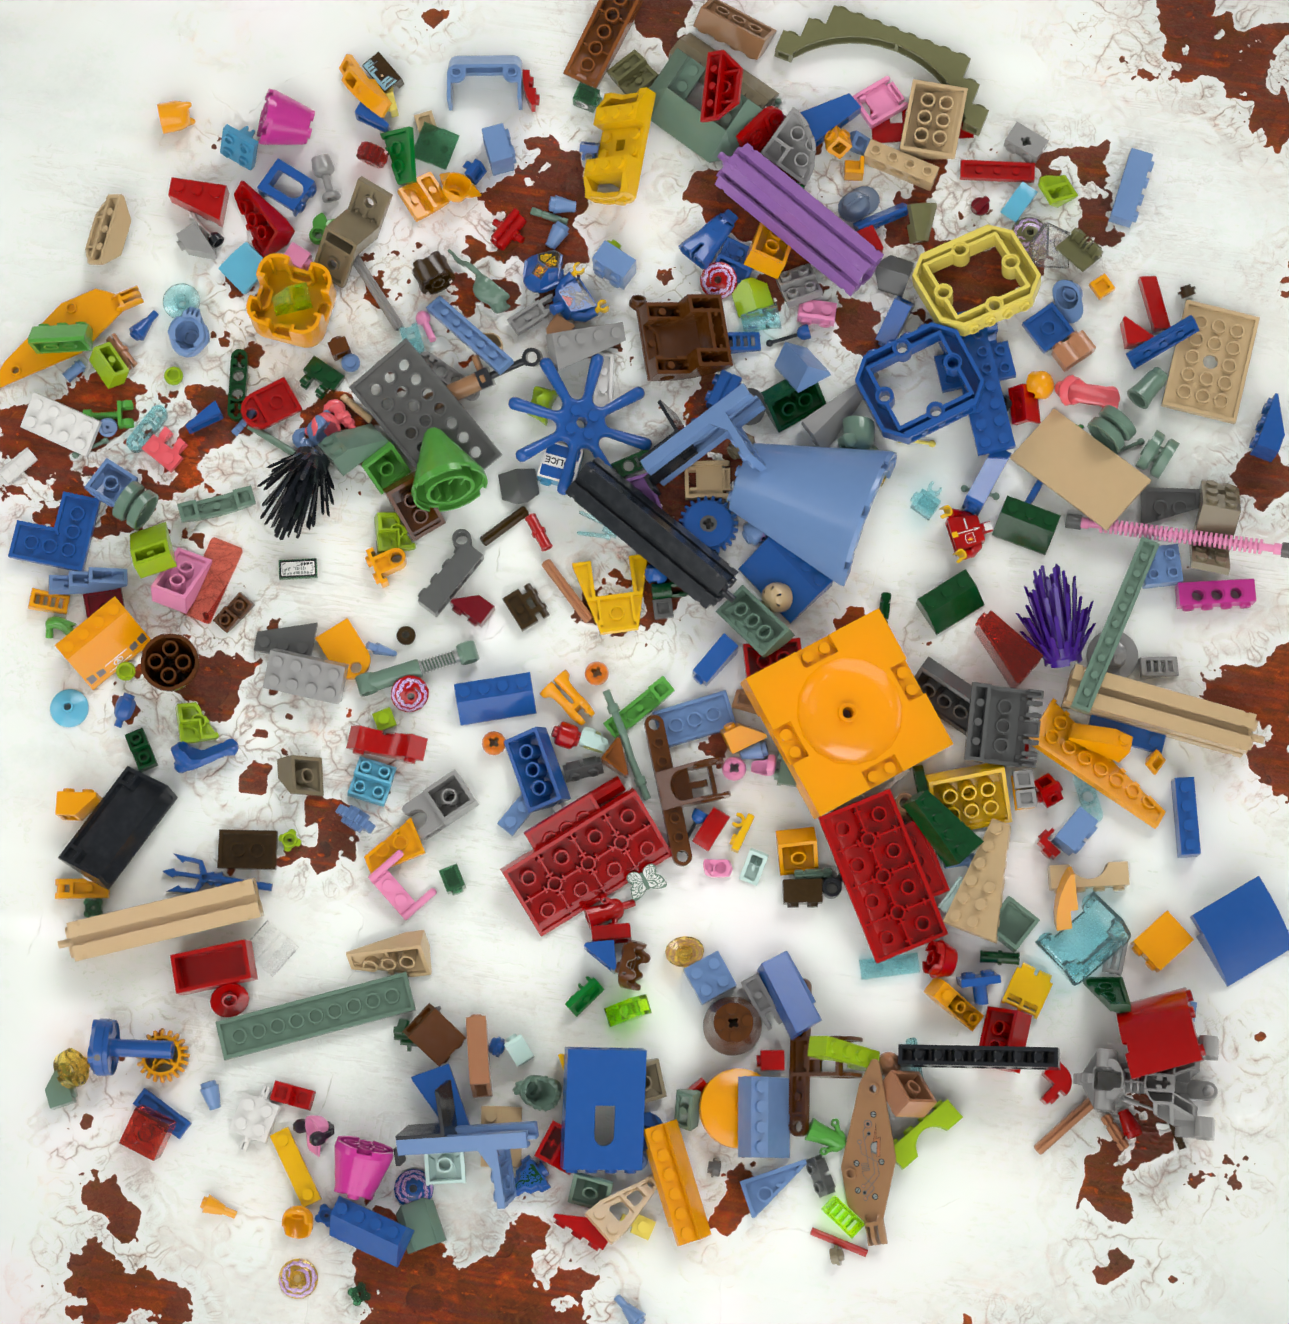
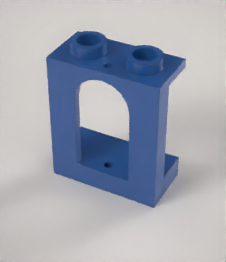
M279 158L257 187L260 195L265 198L268 196L288 208L295 217L298 213L304 211L306 202L309 198H313L317 191L314 180ZM283 173L303 186V193L300 197H288L274 188V185Z

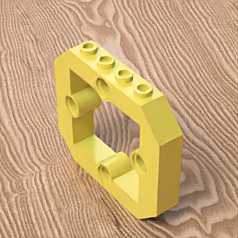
M987 224L920 254L912 274L914 289L936 324L957 329L961 336H968L1033 307L1041 286V274L1013 230ZM995 246L1002 257L1003 277L1010 280L1016 279L1020 288L999 297H989L984 304L958 315L952 306V287L944 283L939 284L933 273L953 264L957 267L966 266L971 256Z

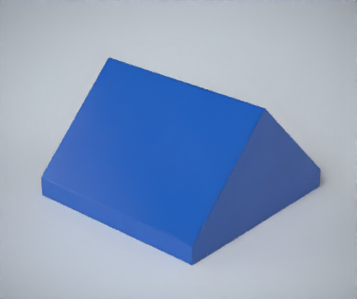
M614 940L586 942L584 950L615 974L616 955Z

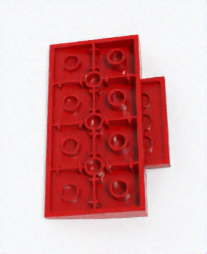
M632 787L601 807L597 804L592 793L588 792L523 833L533 849L500 870L542 937L584 911V908H588L600 901L601 895L608 896L628 883L626 878L629 873H641L648 864L656 866L672 855L669 846L642 800Z
M886 789L818 817L876 964L948 935L934 897L950 891L933 847L916 823L911 821L904 824L891 789Z

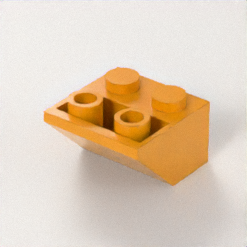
M64 788L63 791H57L55 815L62 820L83 821L93 812L103 798L92 789H82V792H75V789Z

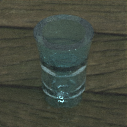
M777 303L758 310L749 311L748 314H741L744 332L782 329Z

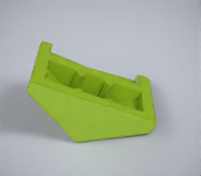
M1047 175L1039 178L1038 186L1051 206L1058 208L1078 196L1066 175Z
M753 277L742 280L731 294L739 318L775 308L767 283Z

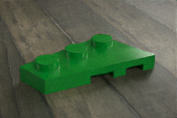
M408 126L380 133L381 138L386 144V153L390 155L391 167L397 184L404 186L416 183L413 127Z

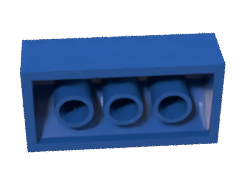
M530 672L454 684L461 726L537 714Z
M534 727L504 741L528 813L554 807L557 803L561 804L571 799L546 727Z
M341 1196L338 1197L330 1215V1236L397 1268L415 1231Z

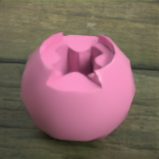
M729 757L722 765V773L728 780H740L746 773V764L738 757ZM730 765H732V766H736V765H737V766H738V769H737L738 772L736 773L735 771H733V772L731 773V772H730V770H731Z

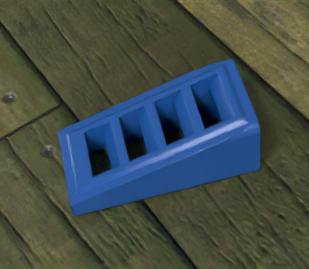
M359 103L355 110V116L358 121L382 132L391 131L389 124L383 118L372 112L363 103Z
M728 332V338L733 342V346H730L731 354L761 351L759 332ZM743 338H747L748 346H744ZM751 338L755 339V346L751 345ZM736 339H740V346H737Z
M214 401L185 426L189 434H192L222 420L224 417L216 401Z

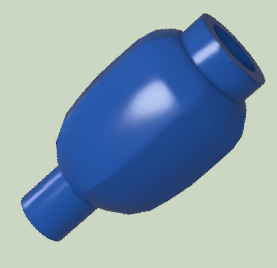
M124 692L123 696L118 698L114 709L116 717L114 726L121 728L123 722L132 716L136 706L135 696Z

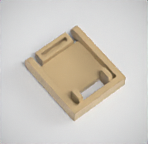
M696 461L684 470L685 500H697L698 497L704 500L705 496H707L708 500H711L712 496L715 497V500L720 498L727 499L729 493L723 492L731 490L730 468H722V466H729L730 461ZM688 473H696V488H689Z

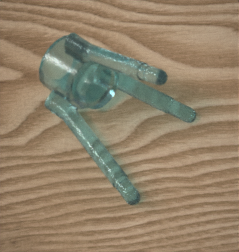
M579 511V514L603 525L592 515ZM605 526L602 530L605 534L577 532L578 535L604 538L609 541L611 537L615 539L617 537Z

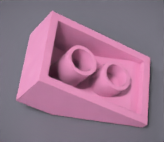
M178 547L174 552L177 567L160 572L151 585V595L153 602L186 614L197 598L212 560Z

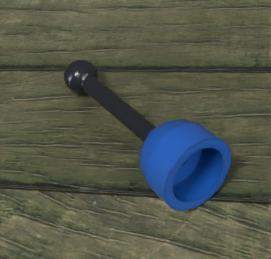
M808 325L800 326L795 334L775 340L769 339L766 341V345L771 347L775 343L799 337L801 340L811 339Z
M694 808L692 812L693 824L688 832V838H690L696 825L703 823L708 814L697 808Z

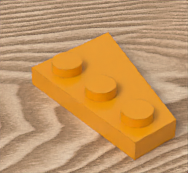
M411 817L364 856L370 874L398 850H401L404 855L390 868L426 854Z

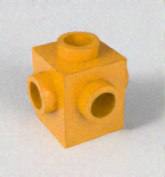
M835 126L825 135V149L830 154L841 159L853 147L850 133L844 128L840 129L838 126Z

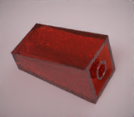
M992 610L988 614L984 612L978 618L975 624L977 628L974 631L1010 688H1017L1039 664L1044 655Z

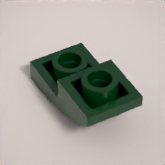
M143 728L125 735L140 772L158 766Z

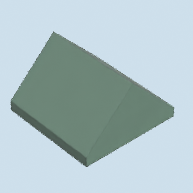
M580 1172L574 1173L568 1202L591 1209L600 1200L611 1195L614 1182Z

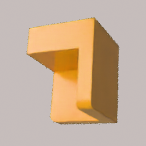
M860 156V161L845 160L844 180L862 181L864 175V156Z

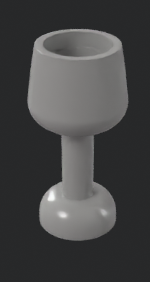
M321 154L311 159L313 174L323 179L326 190L322 196L323 202L331 203L339 200L341 195L338 191L333 190L329 177L335 170L328 154Z

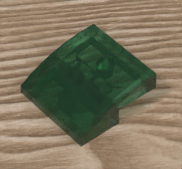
M424 122L414 146L415 159L446 170L460 135Z

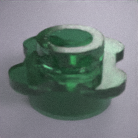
M87 898L84 900L85 917L103 914L101 906L103 900L101 898L96 900Z
M363 1282L358 1283V1286L348 1289V1295L351 1296L355 1306H360L361 1302L368 1301L371 1298V1294L367 1292L366 1284Z

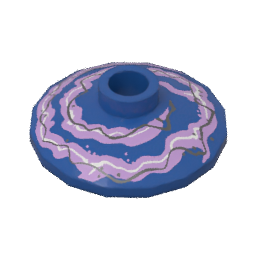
M418 1169L404 1171L399 1175L394 1186L395 1197L402 1205L423 1197L431 1199L434 1190L433 1184L426 1186L425 1172ZM411 1185L417 1186L416 1192L410 1191Z

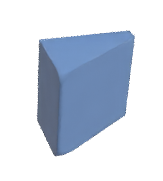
M857 130L850 132L853 147L849 151L863 156L871 139Z

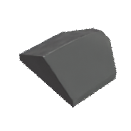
M889 255L881 260L875 270L878 290L903 297L914 263L893 255Z
M514 469L498 475L503 501L514 504L528 503L540 494L535 469Z

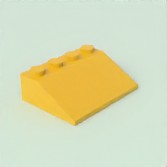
M985 763L925 775L928 791L971 830L988 827L992 818L1004 823L1012 822L1006 773L1003 765Z

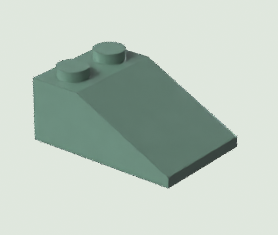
M370 423L332 433L317 445L329 458L330 463L344 476L387 444L388 440Z

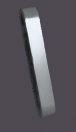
M428 351L420 353L424 359L429 357V362L434 365L432 369L435 373L438 367L446 369L444 375H438L445 385L450 384L454 377H459L460 379L465 377ZM480 391L475 395L472 394L465 397V399L469 401L478 399Z

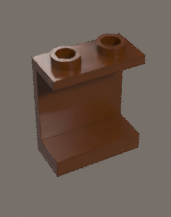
M430 1003L402 1031L439 1067L449 1060L450 1055L456 1049H459L466 1039Z

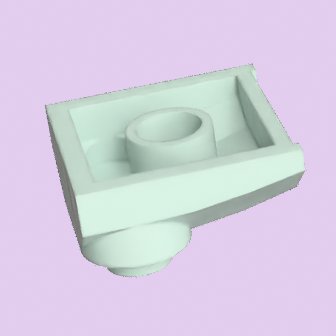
M465 1152L424 1154L426 1186L430 1184L466 1183Z

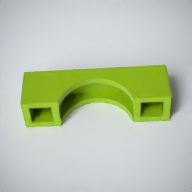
M810 1036L808 1056L820 1060L846 1063L847 1068L866 1071L871 1060L877 1059L879 1061L880 1051L830 1036Z
M940 1099L934 1105V1110L929 1115L927 1114L924 1118L917 1119L919 1124L914 1128L910 1125L902 1132L905 1135L900 1140L897 1138L893 1140L896 1164L901 1170L905 1169L918 1157L916 1142L922 1131L930 1127H937L948 1131L963 1118L948 1099L944 1102Z

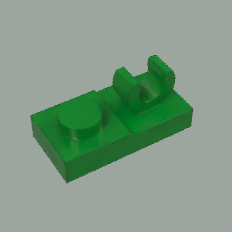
M586 976L585 978L588 983L585 986L579 983L578 987L581 990H578L565 1003L576 1017L605 990L594 977L591 979Z

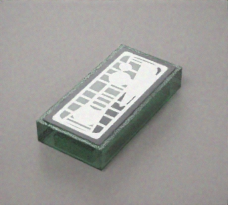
M317 558L279 560L280 580L318 578Z

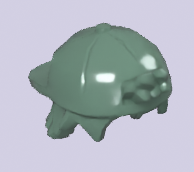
M530 1075L524 1080L516 1082V1086L512 1089L515 1095H520L525 1104L532 1106L535 1110H543L545 1112L554 1109L558 1105L562 1094V1085L558 1080L541 1075Z

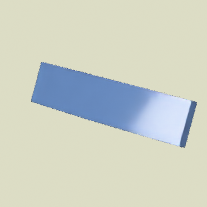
M89 567L88 572L69 571V575H49L48 594H84L126 587L128 585L127 569Z

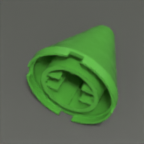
M429 428L423 436L411 491L415 505L425 511H430V507L439 508L440 512L460 508L477 499L481 495L480 489L482 487L486 488L488 484L484 469L441 429Z

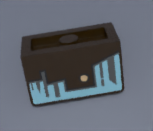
M377 52L362 65L372 79L376 80L384 93L395 85L398 88L404 85L402 78L380 52Z

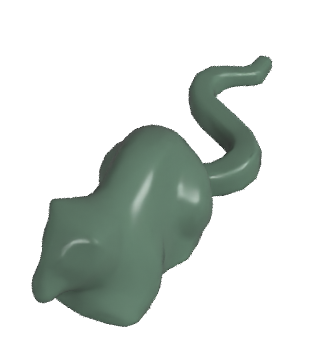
M448 249V252L458 264L467 267L475 274L473 293L478 300L488 304L496 314L502 313L511 307L506 303L510 295L483 275L474 265L461 260L453 251Z

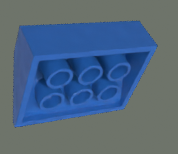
M770 537L738 568L761 594L767 585L775 582L783 583L790 587L793 596L791 607L784 612H779L790 624L823 595L833 583L832 579Z

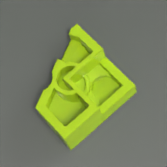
M396 512L376 513L374 521L377 553H383L392 548H400L403 551L416 549L415 543L411 542L407 535L408 532L401 525L400 518Z
M197 702L176 705L175 710L180 742L193 744L219 738L218 733H215L209 724L208 718L202 714Z

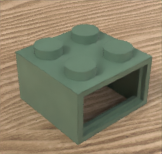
M1008 896L1000 908V924L997 931L998 941L1014 953L1040 919L1012 897Z

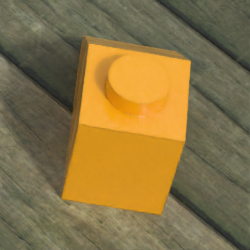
M729 722L720 730L728 750L732 754L767 738V735L762 730L739 722Z

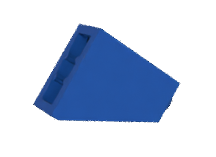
M900 296L894 298L875 338L879 341V345L883 347V344L887 341L898 339L915 306L914 303Z
M724 633L693 669V679L698 684H704L707 687L738 654V645Z

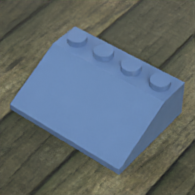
M764 1076L738 1077V1157L790 1158V1130L788 1126L790 1122L789 1078Z

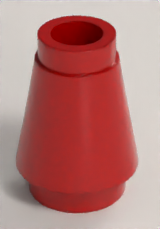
M1128 1108L1118 1112L1123 1134L1127 1136L1128 1140L1142 1134L1141 1125Z

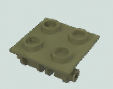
M1074 228L1071 235L1055 248L1071 261L1075 267L1084 272L1102 257L1103 251L1102 247L1096 244L1094 240L1087 243L1090 237L1087 236L1084 239L1086 234L1081 229Z

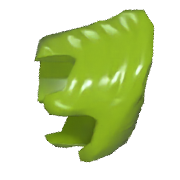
M535 386L531 402L552 409L558 394L555 390ZM528 414L547 426L548 419Z

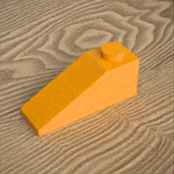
M1072 723L1068 740L1119 763L1130 753L1133 736L1113 728Z

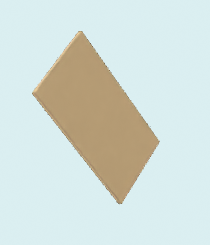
M1056 409L1051 411L1010 457L1013 462L1106 531L1110 529L1112 524L1151 482L1150 478Z

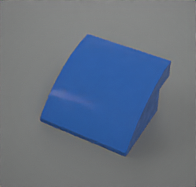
M1259 876L1190 916V919L1200 933L1196 938L1227 987L1289 950V932Z

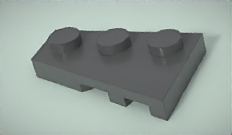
M1146 487L1141 492V523L1148 524L1198 509L1200 489Z

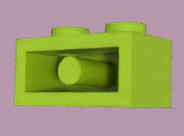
M107 342L94 347L89 361L107 388L110 389L124 384L130 370L112 344Z

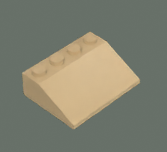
M913 79L900 151L918 159H955L968 88Z

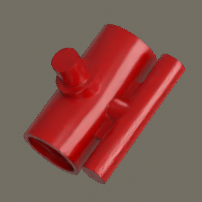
M516 208L510 212L504 221L494 219L492 225L496 227V231L491 235L490 241L501 251H504L512 240L520 244L525 240V237L520 235V230L527 221L519 214L520 212Z

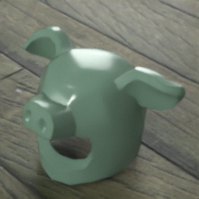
M856 415L843 418V435L837 439L840 448L879 450L873 445L875 441V425L872 419Z

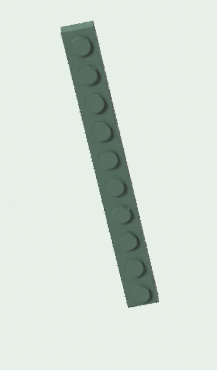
M1143 536L1141 537L1072 701L1071 708L1087 715L1090 713L1160 543Z

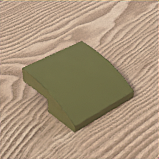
M635 49L607 70V74L624 94L637 93L640 88H649L659 75Z

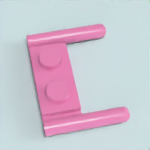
M398 850L371 873L368 878L406 921L435 896L437 891L431 888L416 902L388 871L404 855L401 850Z

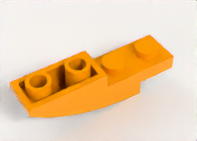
M346 54L339 67L343 74L341 81L361 103L381 118H384L392 104L376 80L367 77L353 55Z

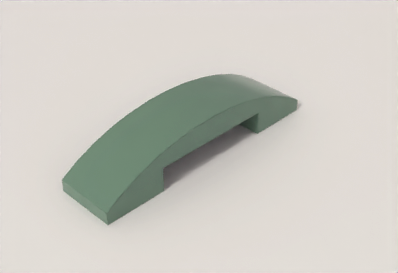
M250 485L234 489L231 493L200 501L195 499L179 503L177 507L181 521L185 523L234 513L255 505L256 501Z

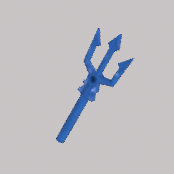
M175 853L173 854L182 863L187 861L199 864L200 874L176 871L175 868L162 871L172 878L181 876L199 879L195 889L181 888L178 885L166 892L192 893L199 891L205 883L211 886L213 884L221 886L222 884L244 880L224 877L223 872L207 873L203 860ZM256 881L259 890L272 891L273 884Z

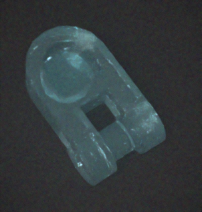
M417 323L411 324L412 326L407 328L400 327L402 340L408 339L407 335L414 333L415 338L409 339L410 343L419 353L424 352V344Z

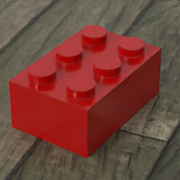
M792 638L780 649L765 658L749 643L743 644L742 651L746 678L801 650L800 638Z

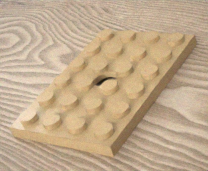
M1186 300L1181 320L1192 315L1200 331L1175 345L1161 406L1235 424L1260 317ZM1206 356H1213L1217 361V366L1213 369H1208L1204 366L1203 359Z

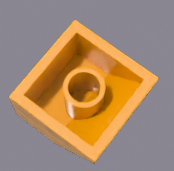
M814 827L776 831L780 876L794 874V871L799 869L803 871L805 869H819L817 838Z

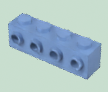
M1131 148L1109 222L1130 228L1132 222L1136 223L1139 215L1136 209L1138 205L1141 206L1144 195L1141 194L1142 189H1146L1149 178L1146 176L1148 172L1152 171L1154 161H1151L1153 154Z

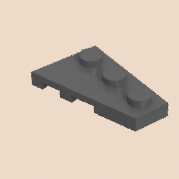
M318 623L257 631L254 651L270 654V650L278 648L312 656Z

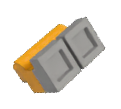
M1033 769L1013 771L1011 783L1015 810L1037 807L1036 791L1033 789L1035 787Z

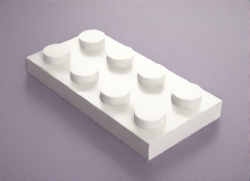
M33 392L20 427L85 457H89L102 422L44 395Z

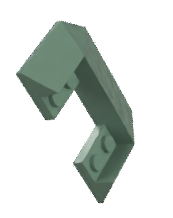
M677 48L650 87V90L656 93L651 121L709 163L720 161L717 157L720 152L725 153L727 156H732L739 147L735 136L763 109L741 94L740 104L717 121L700 122L701 110L688 102L687 98L706 72V68Z

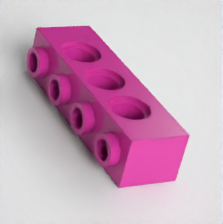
M1254 579L1180 582L1175 586L1176 607L1184 612L1193 611L1194 608H1201V610L1207 611L1212 610L1213 607H1220L1226 610L1231 609L1232 606H1240V608L1244 609L1250 608L1257 601ZM1236 591L1239 595V598H1233L1230 592ZM1211 592H1217L1220 599H1214ZM1192 593H1198L1201 600H1195L1192 597Z

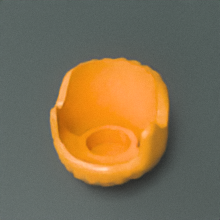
M292 1206L287 1209L282 1217V1226L284 1227L285 1234L296 1239L309 1237L314 1224L313 1214L309 1209L302 1206Z

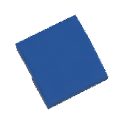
M727 237L715 262H723L732 267L736 273L738 283L746 278H750L754 270L744 265L750 247Z

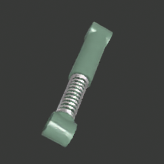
M466 641L458 644L456 649L451 650V652L448 651V653L438 654V656L435 655L432 658H425L422 661L414 659L376 672H366L356 676L355 680L360 696H368L381 689L393 686L399 678L406 675L423 677V673L435 671L436 668L439 670V668H445L446 665L448 667L449 664L452 666V664L455 665V663L459 664L460 662L461 665H468L477 662L480 658L475 642Z

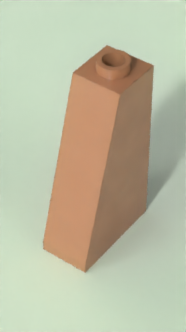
M473 1014L470 1017H466L469 1079L473 1098L493 1096L486 1016Z

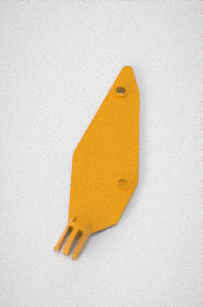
M137 285L117 294L94 289L61 303L42 324L53 326L57 325V323L72 325L76 322H86L93 329L94 341L123 311L144 303V300L141 298L142 295ZM27 338L3 363L0 369V388L79 355L84 351L37 354L28 344Z

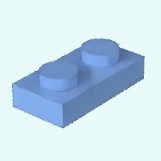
M522 794L497 823L511 836L517 832L531 815V813H528Z

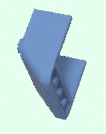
M454 56L450 59L447 70V102L449 111H453V83L462 82L466 76H503L507 82L518 83L519 110H523L522 60L518 56Z

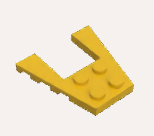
M641 555L628 556L633 592L597 597L595 596L591 561L572 563V568L600 635L639 630L645 583L644 574L647 567V560Z

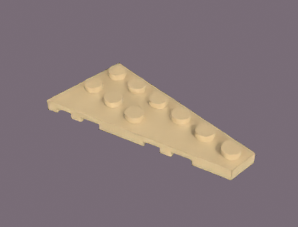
M992 818L982 839L984 842L978 847L943 920L949 926L997 944L998 940L997 931L1000 924L999 915L1005 883L1004 874L1007 867L1006 858L1011 834V826L1009 824Z

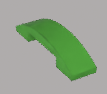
M664 676L660 677L648 687L649 689L619 712L626 731L641 721L675 692ZM610 717L603 724L616 739L620 734L613 717Z

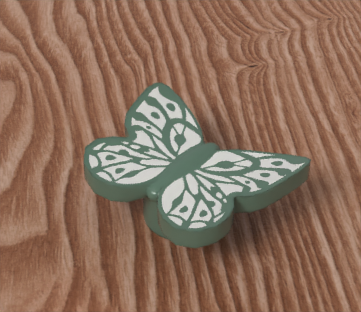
M653 864L645 866L641 873H629L626 878L627 882L632 885L630 890L634 901L639 900L646 890L650 888L662 889L667 886L665 879L661 875L656 874V867Z

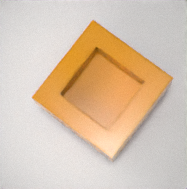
M1105 273L1088 285L1099 300L1115 290V286Z

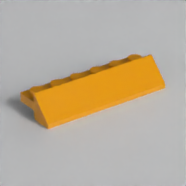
M677 1119L644 1129V1137L648 1147L646 1153L668 1226L672 1227L677 1246L701 1240L711 1235Z

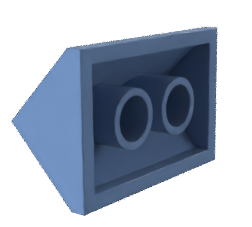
M788 342L784 343L774 365L798 393L831 375L827 368L807 347Z

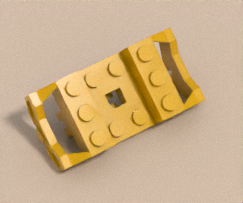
M640 88L637 93L630 94L605 93L603 100L597 106L593 125L602 130L598 157L586 159L583 175L585 198L590 201L605 205L616 204L625 206L636 199L656 93L649 88ZM613 184L619 188V191L597 192L598 185Z

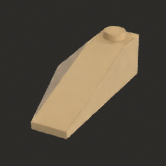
M424 930L405 932L346 952L348 962L353 970L369 972L382 970L388 971V974L392 975L395 972H407L408 977L426 976L432 973L430 945Z

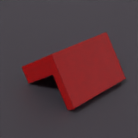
M1020 384L1008 388L1009 400L1012 401L1010 408L1012 425L1017 426L1026 422L1041 423L1038 399L1034 398V393L1028 392L1027 385Z

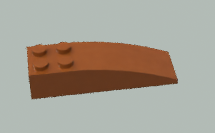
M599 0L563 74L597 89L619 51L644 0Z

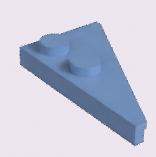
M806 1159L740 1181L752 1218H755L807 1164Z

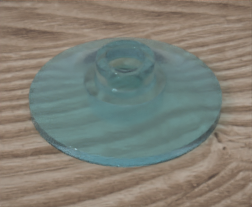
M175 284L163 296L164 310L174 319L177 316H182L183 311L190 306L197 309L200 307V296L197 290L188 284ZM185 301L186 304L184 306H180V302Z

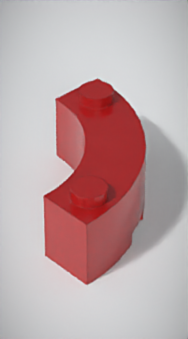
M356 725L350 728L346 748L353 750L352 753L364 756V753L415 764L416 761L424 760L428 738L402 733H386L384 735L382 730Z

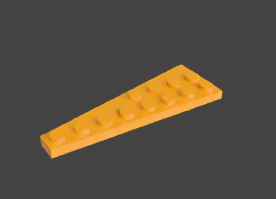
M1053 698L1043 712L1041 719H1039L1041 721L1039 738H1028L1039 741V744L1033 747L1156 829L1166 811L1151 796L1145 794L1140 789V785L1136 781L1133 782L1125 774L1126 771L1123 768L1120 769L1112 759L1068 740L1071 724L1075 722L1069 717L1070 713L1067 710L1064 711L1056 703L1057 700Z

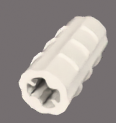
M26 447L0 469V475L10 484L38 459Z

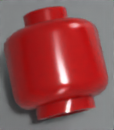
M561 722L558 726H554L551 737H554L555 745L572 749L573 746L576 747L578 745L581 732H579V728L576 725Z

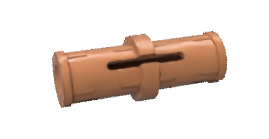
M114 333L111 335L113 338L109 336L106 341L112 344L128 369L131 370V365L134 368L137 362L128 352V347L124 346Z

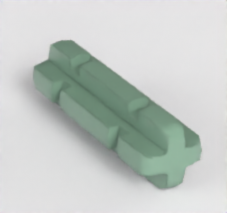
M821 868L805 869V871L799 869L794 871V879H828L832 877L831 868H824L823 870Z

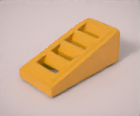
M32 588L28 609L66 615L70 596L65 594H48V591ZM36 596H40L39 604H35ZM44 597H48L46 606L43 605ZM52 598H56L54 607H50ZM60 599H63L62 609L58 608Z

